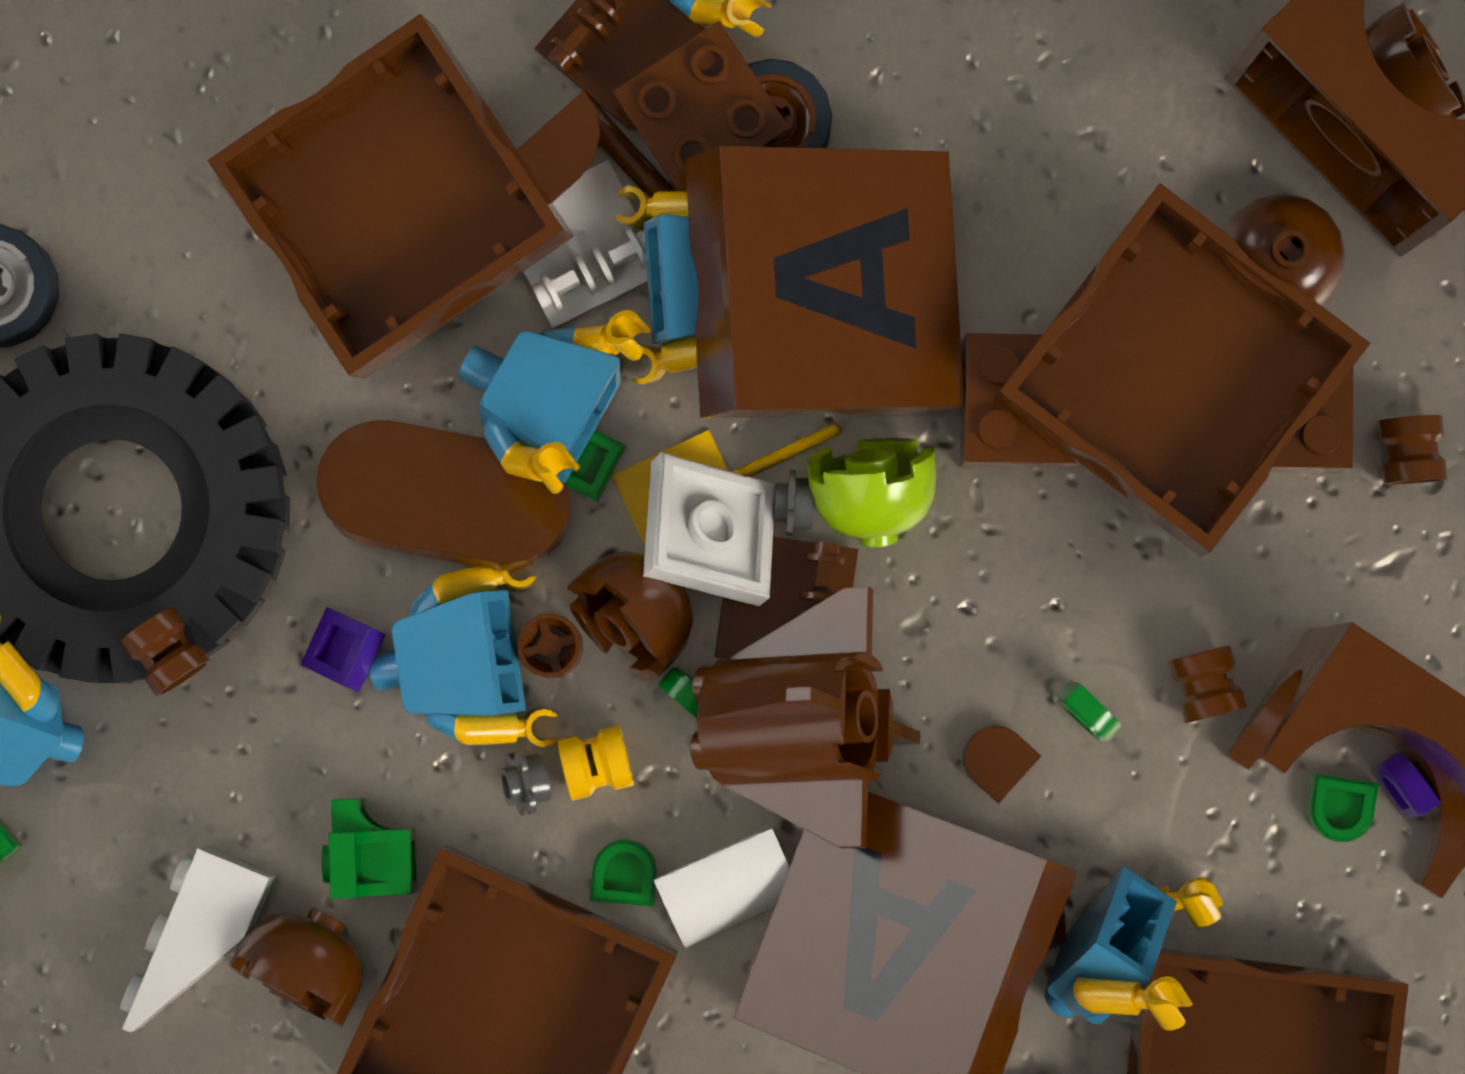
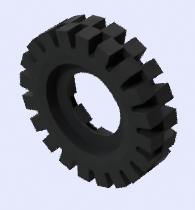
M94 333L65 338L66 345L54 349L42 345L14 359L18 367L6 376L0 375V642L4 644L9 641L29 666L36 670L58 674L60 678L90 683H133V681L145 680L147 671L140 661L129 658L120 641L136 627L163 610L172 606L176 608L185 621L184 633L190 642L200 644L209 657L231 642L228 637L240 625L247 626L265 602L261 596L270 579L277 580L286 553L285 550L281 549L284 529H290V497L286 496L284 492L282 477L287 476L278 445L272 443L265 429L268 425L251 401L245 398L234 387L233 383L203 361L174 346L171 348L159 344L151 338L119 333V338H104ZM103 440L128 441L141 445L153 452L171 471L181 498L179 529L166 554L144 572L118 580L89 577L67 565L52 548L46 536L42 520L44 491L57 466L75 450L87 444Z

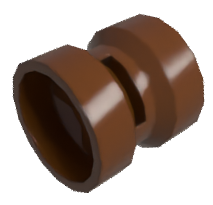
M1442 415L1406 416L1378 421L1379 440L1387 448V460L1381 465L1383 485L1427 483L1448 479L1446 460L1439 455L1438 441L1444 435Z
M173 606L151 617L120 641L129 658L140 661L146 669L145 681L156 697L164 695L181 685L211 662V659L200 644L190 642L184 633L185 621Z
M553 613L540 614L530 619L520 630L517 640L518 656L523 665L533 674L545 678L562 677L572 672L580 663L584 651L583 637L577 626L567 618Z
M1230 645L1168 661L1173 680L1180 683L1183 690L1184 698L1180 703L1184 723L1226 714L1247 707L1242 688L1234 684L1233 678H1227L1226 673L1230 672L1235 665Z

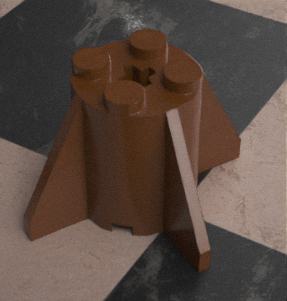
M868 586L844 588L729 659L717 660L711 667L698 668L693 677V694L698 703V731L692 736L690 754L695 768L698 770H709L713 779L722 786L842 849L866 848L868 781L877 780L881 775L873 771L876 762H888L892 745L920 744V731L894 721L893 700L890 689H878L876 679L872 673L884 671L879 660L872 655L873 588Z

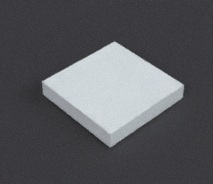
M661 452L651 461L643 576L760 607L770 599L776 484Z

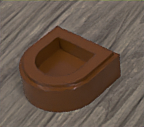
M991 726L983 728L971 736L964 749L963 762L968 776L993 800L1000 803L1039 760L1041 755L1014 731L1005 727Z

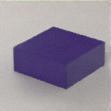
M326 607L300 665L344 687L360 692L386 634Z

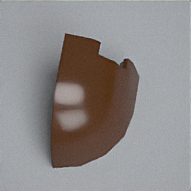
M585 90L517 149L552 203L580 179L593 162L600 138L598 116Z

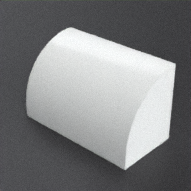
M771 826L660 875L654 879V882L683 945L687 948L773 910L790 867Z

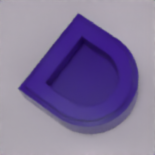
M1396 752L1377 766L1376 772L1381 785L1405 819L1408 818L1410 820L1424 816L1441 803L1419 771L1402 754Z

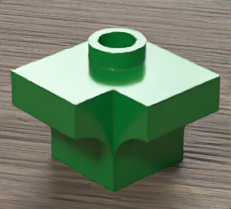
M339 798L331 800L332 832L328 833L329 844L322 846V877L324 883H330V899L408 895L417 892L416 829L389 828L380 825L367 812L364 798Z

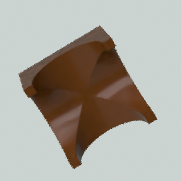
M1290 0L1261 28L1224 79L1402 257L1447 226L1465 210V120L1445 117L1418 106L1399 92L1386 78L1378 66L1367 40L1364 23L1365 0Z
M1353 622L1308 629L1225 754V757L1245 770H1250L1255 762L1260 759L1278 772L1285 774L1307 749L1325 737L1345 729H1360L1386 741L1415 766L1441 801L1438 806L1431 810V847L1424 869L1416 884L1437 898L1442 899L1465 867V696Z

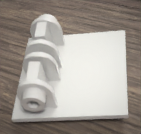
M609 160L585 171L577 182L553 202L575 237L523 271L552 329L648 282L644 228L633 229L616 219V216L620 215L631 217L636 212L629 199L618 195L623 187Z

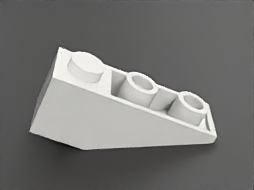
M208 846L197 848L194 858L185 854L176 869L170 885V890L178 893L169 917L162 914L157 917L145 945V950L153 953L144 977L134 974L123 996L120 1010L128 1012V1016L122 1029L131 1033L143 1027L235 950L250 930L257 925L277 875Z

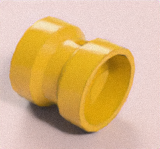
M620 724L600 729L596 737L582 739L574 735L557 740L560 759L572 801L592 796L596 788L610 786L618 790L635 785Z

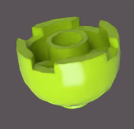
M873 438L857 440L859 451L833 458L830 447L811 455L807 462L809 488L814 497V507L831 528L842 535L860 538L862 546L884 547L892 545L898 541L899 533L912 529L928 514L936 493L937 478L935 449L932 446L923 449L919 453L918 442L915 439Z

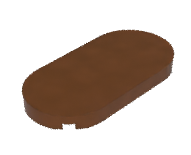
M369 421L353 426L335 438L324 452L318 466L317 492L327 517L333 522L334 527L346 538L367 546L493 570L512 571L532 565L533 560L541 558L546 552L548 555L564 538L569 525L570 497L567 483H562L563 489L558 494H552L543 482L506 473L485 438L396 421Z

